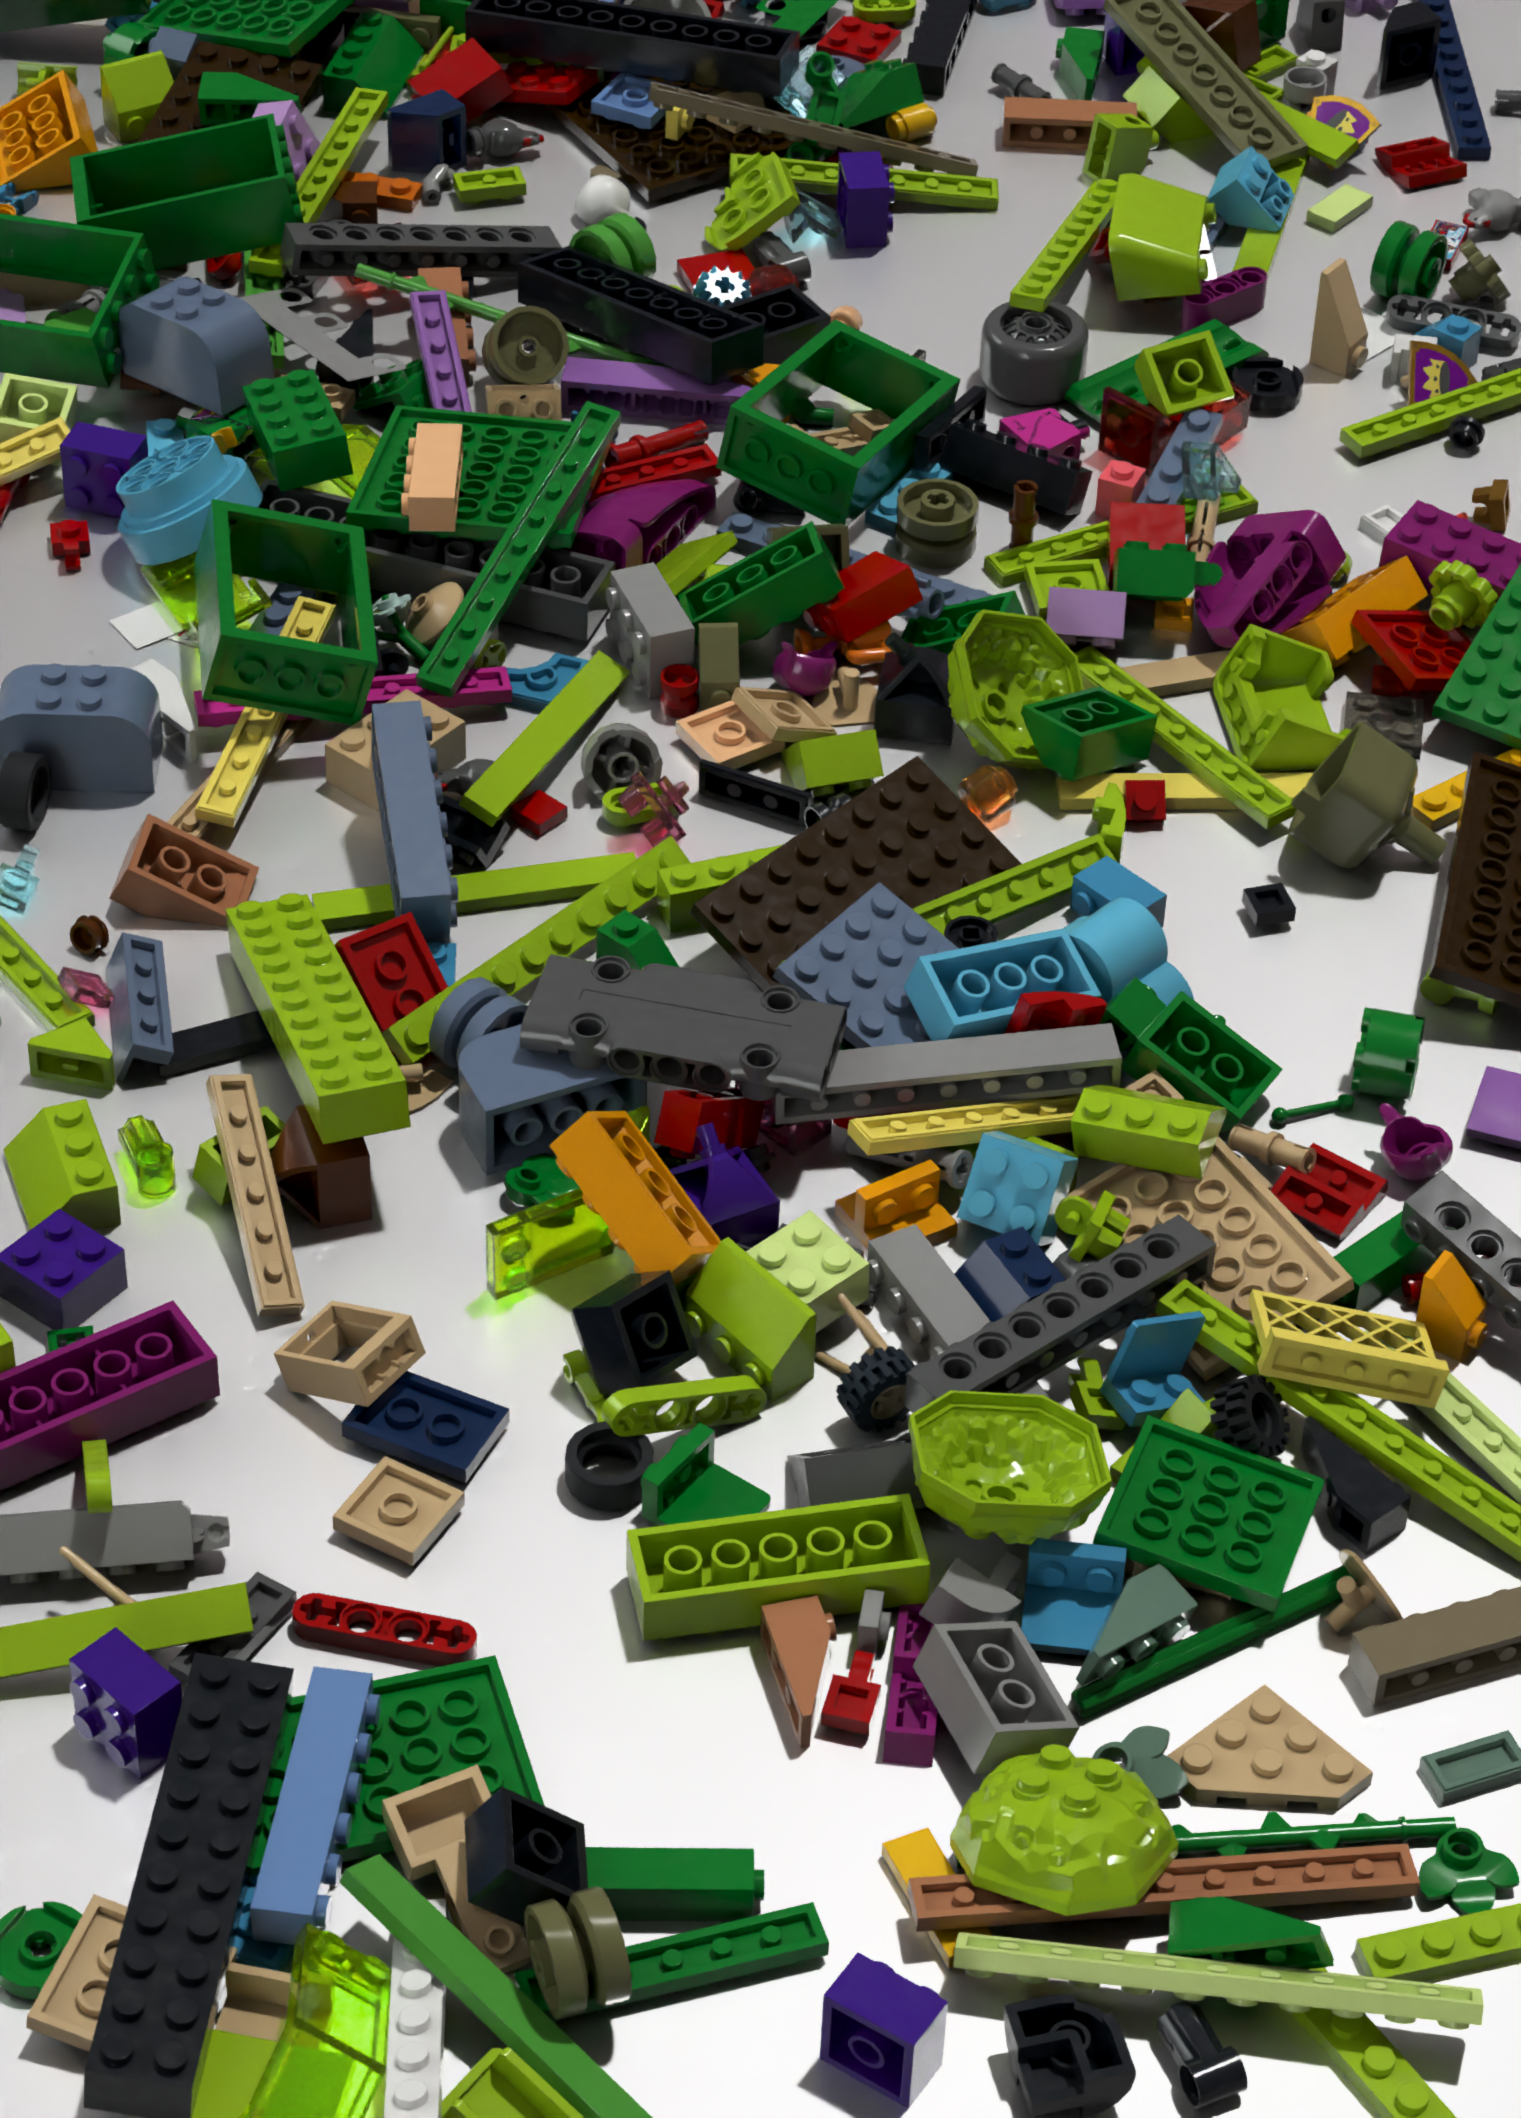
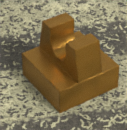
M1494 479L1492 486L1474 488L1472 503H1483L1486 505V507H1475L1473 514L1474 522L1490 524L1491 531H1506L1510 515L1508 479Z

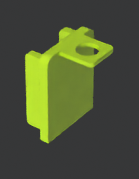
M509 2047L490 2049L442 2100L441 2118H584Z

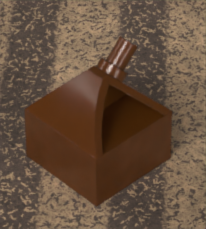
M1187 0L1182 3L1183 7L1242 72L1262 61L1256 0Z
M296 1106L271 1153L280 1199L283 1197L288 1199L319 1229L371 1220L370 1155L364 1138L358 1137L323 1144L305 1106Z

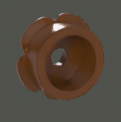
M82 915L70 929V940L74 948L82 954H91L95 951L101 953L103 948L107 947L109 943L108 929L105 923L98 917Z

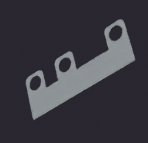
M289 287L238 297L251 305L263 321L348 382L406 369L405 364L390 354L383 353L357 358L326 336L325 332L348 327V324L336 315L325 312L300 317L291 311L288 307L312 302V298L297 288ZM284 292H293L299 294L302 300L289 302L281 299L279 295ZM328 317L336 320L338 324L334 327H323L316 324L315 319ZM384 358L392 360L396 366L385 369L375 366L372 362L375 359Z

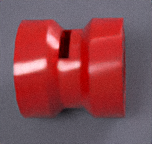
M673 664L664 668L660 674V686L663 690L660 695L661 711L671 718L678 719L695 714L699 708V696L696 692L699 688L698 671L694 667L685 664Z

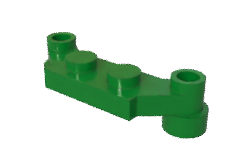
M815 52L806 64L804 79L811 86L812 90L805 118L839 126L847 94L839 91L832 76L835 62L832 56L826 52ZM804 138V142L792 143L786 150L784 158L815 161L822 157H830L833 150L817 146V141Z

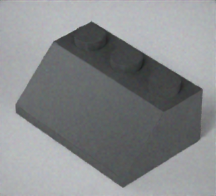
M911 1438L787 1456L788 1466L801 1507L907 1493L910 1494L914 1509L927 1507L919 1487L915 1485L916 1477L913 1471Z

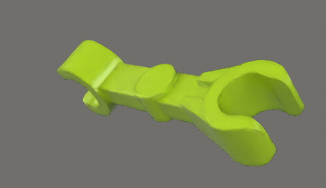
M574 1350L564 1354L563 1360L567 1364L563 1367L564 1377L569 1384L575 1383L585 1399L586 1407L591 1409L597 1418V1423L603 1422L604 1419L601 1412L606 1400L604 1394H600L589 1374V1368L583 1353L580 1350Z

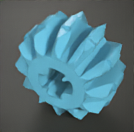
M713 266L710 273L702 271L692 295L720 307L752 297L750 281L742 280V271L734 274L731 273L729 266L724 271H720L716 266Z

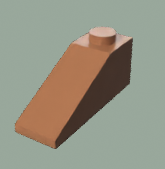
M818 1595L761 1606L760 1640L800 1748L809 1747L811 1744L829 1666L830 1642L837 1640L834 1618L831 1613L824 1614Z

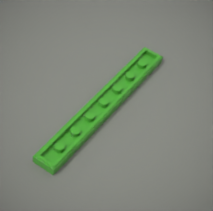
M380 1854L345 1870L339 1881L342 1886L500 2040L523 2059L584 2118H653Z

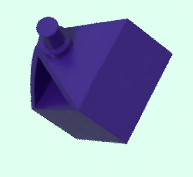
M713 1122L696 1127L703 1150L699 1151L701 1159L669 1170L721 1241L729 1237L736 1244L741 1243L752 1248L778 1231L780 1200L739 1146L726 1150L725 1144L719 1143Z

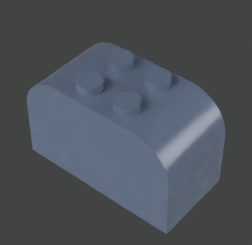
M179 277L123 306L119 310L120 323H117L123 369L124 373L221 416L245 404L242 386L250 385L255 380L261 378L274 379L270 340L261 317L247 302L225 293L221 289L208 286L197 279Z
M53 663L48 665H25L11 671L4 678L0 687V771L4 760L10 752L19 751L42 754L49 761L51 790L155 793L163 737L159 694L154 684L146 676L125 667L77 666Z
M522 1024L475 1038L460 1053L458 1061L460 1131L486 1176L521 1166L526 1158L533 1155L548 1154L555 1156L556 1154L549 1145L587 1111H626L639 1130L647 1128V1081L620 1076L610 1069L607 1062L598 1069L583 1070L571 1064L569 1051L563 1050L561 1055L521 1049L520 1032Z

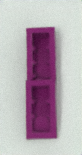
M925 1603L899 1606L883 1762L933 1766L938 1710L913 1668L934 1625L919 1615Z

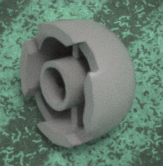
M614 723L601 727L589 737L582 750L581 769L585 782L596 797L601 800L605 793L612 789L655 783L661 778L663 762L657 745L646 732L631 724Z

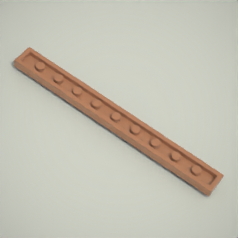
M1408 1843L1174 1859L1137 1905L1070 1916L973 1886L967 1874L909 1878L908 1896L916 1932L1170 1914L1171 1902L1192 1900L1197 1897L1222 1896L1256 1907L1417 1896L1420 1880Z

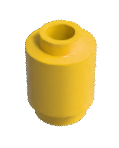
M923 102L893 112L886 119V130L890 139L905 143L932 135L937 125L935 111Z

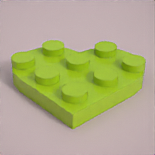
M759 152L745 159L734 170L733 173L737 176L732 183L731 188L725 187V199L713 211L717 216L712 222L711 227L705 226L704 229L705 239L717 252L741 249L759 237L761 233L766 232L769 227L781 218L790 215L801 204L787 166L774 152L767 156H762Z

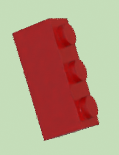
M731 1086L720 1093L693 1089L664 1091L654 1143L670 1147V1155L685 1159H695L696 1154L700 1155L699 1151L703 1150L696 1127L713 1122L719 1143H724L726 1150L739 1146L741 1149L756 1146L765 1100L754 1101L742 1095L738 1088Z

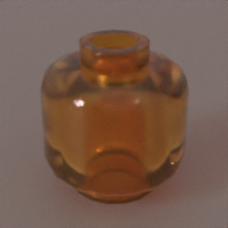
M983 765L963 779L958 785L960 800L984 824H990L1010 810L1016 802L1015 793L1018 791L1017 785L1010 773L1001 766L995 768L992 765Z

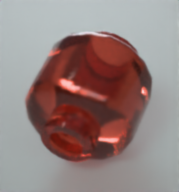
M782 264L758 267L751 272L747 279L750 281L751 296L791 283L799 289L796 275L792 274L789 268Z

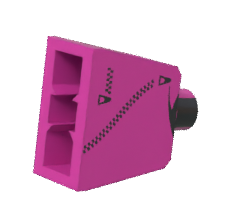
M1051 408L1000 419L999 431L1018 436V443L1026 446L1029 443L1045 446L1050 449L1049 455L1060 458L1061 455H1066L1079 459L1081 441L1088 439L1090 436L1089 426L1084 419L1080 418L1069 422L1059 412Z

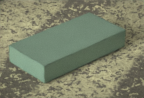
M1506 1730L1422 1756L1419 1769L1441 1804H1446L1520 1781L1521 1748L1510 1731Z

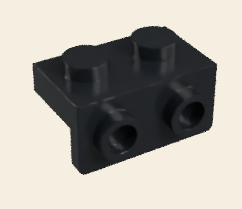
M442 794L443 803L439 806L441 812H446L448 836L443 838H445L446 845L451 844L453 859L466 867H471L474 863L488 869L511 827L502 819H499L493 827H490L461 807L459 801Z

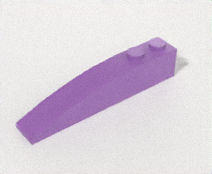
M567 357L561 378V411L580 412L586 401L620 411L621 416L691 423L696 420H702L705 424L726 426L730 406L752 389V387L724 379L720 384L709 385L701 382V379L690 374H681L675 368Z

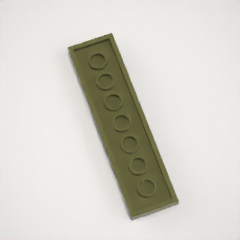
M1105 0L1103 6L1105 11L1235 157L1252 146L1258 154L1266 157L1270 167L1273 168L1306 155L1308 145L1178 0Z

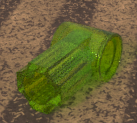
M143 1115L127 1118L124 1126L118 1129V1139L136 1175L138 1192L143 1197L155 1200L170 1196L177 1188L173 1147L169 1143L164 1142L153 1120H147Z

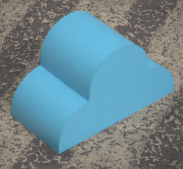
M1124 897L1116 898L1090 916L1077 918L1064 927L1102 996L1100 998L1104 999L1106 1003L1135 977L1143 984L1151 987L1166 1007L1180 991H1183L1194 1000L1192 991L1185 978L1172 964L1167 962V941L1160 924L1153 914L1137 901ZM1134 1042L1126 1050L1130 1052L1136 1042Z

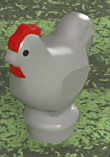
M1478 187L1469 191V205L1476 209V211L1465 214L1462 222L1467 227L1503 231L1509 229L1516 222L1521 224V197L1515 198L1510 193L1501 189L1489 191Z

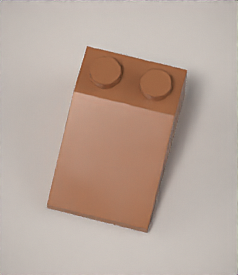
M148 814L129 845L109 899L146 917L227 927L225 909L237 907L240 903L248 901L259 867Z

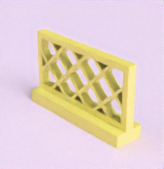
M1252 1289L1248 1302L1262 1350L1257 1362L1260 1375L1435 1409L1450 1370L1447 1361L1436 1359L1424 1323ZM1271 1310H1276L1283 1316H1279ZM1314 1318L1320 1319V1320H1322L1323 1322H1325L1326 1324L1323 1325L1322 1323H1320L1319 1321H1317V1320L1314 1319ZM1296 1323L1297 1325L1308 1331V1333H1304L1303 1331L1295 1327L1293 1324ZM1358 1327H1362L1370 1333H1366ZM1337 1332H1340L1352 1341H1347L1346 1339L1338 1335ZM1400 1335L1413 1337L1414 1341L1410 1342ZM1379 1341H1384L1385 1343L1393 1347L1395 1350H1391Z

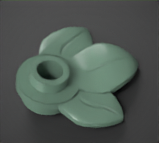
M1147 1725L1135 1728L1122 1742L1106 1743L1099 1747L1092 1756L1093 1759H1108L1113 1762L1124 1763V1770L1136 1772L1157 1800L1174 1797L1189 1784L1188 1777L1181 1766L1164 1755L1170 1740V1732L1161 1727Z

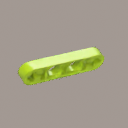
M749 1375L721 1377L622 1389L610 1395L605 1401L601 1415L615 1434L627 1437L692 1429L699 1422L707 1427L746 1422L760 1414L766 1405L767 1396L754 1378ZM713 1396L707 1406L696 1410L697 1406L704 1399ZM674 1401L673 1405L666 1412L656 1415L664 1404Z
M106 1439L82 1441L88 1514L113 1512Z

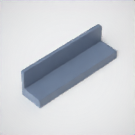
M122 932L106 967L115 1076L117 1080L123 1081L133 1058L169 1065L174 1054L162 941Z

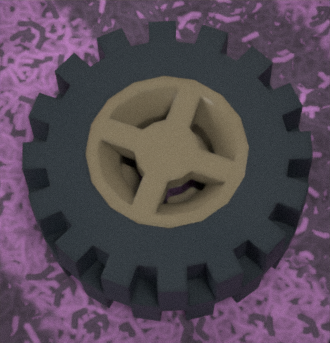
M888 1346L885 1351L882 1347L877 1348L871 1356L868 1352L862 1355L861 1362L858 1364L853 1362L849 1366L851 1371L843 1373L840 1378L843 1384L837 1385L838 1402L863 1432L869 1433L872 1429L874 1433H879L883 1427L891 1429L895 1427L896 1421L900 1420L902 1423L908 1418L906 1414L910 1410L904 1406L907 1373L915 1365L900 1348L896 1350L892 1346Z

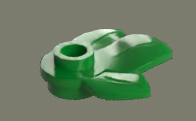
M538 1154L526 1158L521 1167L508 1170L504 1179L505 1192L511 1201L523 1206L536 1205L542 1211L557 1215H572L573 1206L569 1197L580 1194L583 1191L574 1179H570L559 1169L556 1164L557 1157L548 1154Z
M1463 1827L1453 1828L1439 1839L1435 1855L1421 1864L1418 1875L1420 1893L1426 1900L1450 1897L1452 1905L1464 1915L1493 1909L1496 1896L1495 1888L1508 1889L1516 1887L1520 1883L1517 1869L1506 1855L1486 1849L1481 1837L1476 1832Z

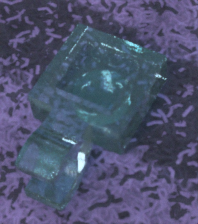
M25 844L14 867L2 862L0 866L1 906L23 915L40 882L39 878L32 876L35 869L34 864L41 852L40 850Z

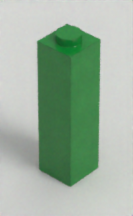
M1403 1211L1333 1257L1348 1272L1354 1282V1290L1334 1301L1333 1304L1365 1311L1402 1286L1403 1275L1421 1273L1435 1263L1437 1260L1436 1256L1422 1243L1412 1241L1406 1235L1403 1227L1400 1225ZM1444 1227L1448 1230H1457L1453 1227Z
M586 1847L588 1888L599 1886L604 1890L618 1921H735L754 1916V1901H764V1869H754V1848Z

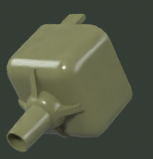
M1362 721L1348 733L1321 763L1306 786L1291 801V805L1296 808L1288 833L1341 868H1355L1374 850L1394 842L1432 865L1439 859L1447 846L1446 840L1413 816L1414 785L1418 777L1416 760L1408 752Z

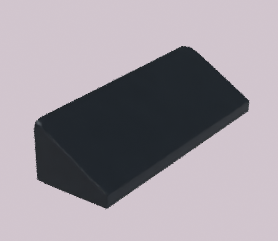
M701 759L699 762V794L806 828L804 810L806 807L815 804L811 793Z

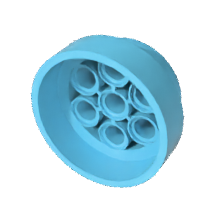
M194 436L156 451L137 463L122 476L116 485V491L125 508L118 522V530L136 562L142 565L163 564L198 551L212 499L258 507L262 501L263 494L244 459L222 454L211 436Z

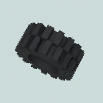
M1254 1374L1218 1386L1219 1389H1216L1213 1393L1215 1400H1212L1210 1408L1216 1411V1414L1211 1415V1423L1218 1426V1430L1214 1431L1216 1438H1222L1224 1443L1266 1458L1283 1453L1285 1451L1284 1445H1287L1290 1439L1285 1434L1290 1431V1423L1284 1422V1417L1288 1416L1287 1408L1281 1409L1279 1403L1283 1401L1280 1393L1274 1395V1384L1272 1382L1266 1383V1377Z

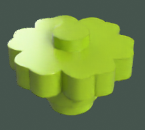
M1455 560L1452 564L1442 561L1428 578L1434 586L1431 589L1434 599L1431 602L1432 607L1429 609V616L1438 627L1446 631H1450L1454 627H1460L1462 624L1470 628H1474L1476 625L1482 627L1494 608L1495 601L1498 599L1497 593L1492 589L1488 580L1478 577L1473 567L1458 560Z

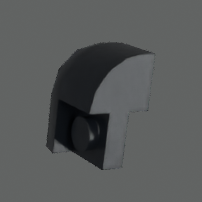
M1076 1994L1051 1995L1004 2005V2029L1010 2064L1016 2086L1021 2085L1031 2117L1078 2107L1081 2117L1086 2118L1101 2113L1117 2104L1131 2090L1136 2078V2069L1122 2029L1112 2012L1106 2015L1093 2005L1076 2001Z

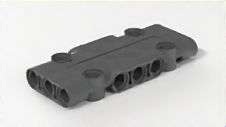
M551 954L524 1015L520 1032L521 1049L561 1055L563 1050L569 1051L571 1064L583 1070L598 1069L607 1062L613 1072L627 1078L710 1093L725 1091L730 1086L731 1080L740 1082L739 1090L742 1095L754 1101L771 1099L777 1094L778 1089H781L782 1096L821 1103L844 1037L847 1007L801 999L794 989L787 986L776 985L761 992L751 981L732 976L656 963L645 965L641 970L630 968L629 963L618 956H604L592 962Z

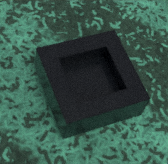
M1282 883L1243 889L1242 902L1256 927L1295 920L1296 907Z

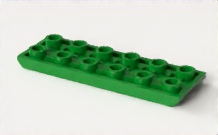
M1213 319L1165 341L1169 342L1210 330L1228 378L1232 376L1236 366L1238 369L1243 367L1245 360L1255 357H1269V353L1256 344L1245 341L1235 331L1217 319ZM1140 353L1073 383L1064 398L1111 431H1115L1158 411L1146 399L1134 369V364Z

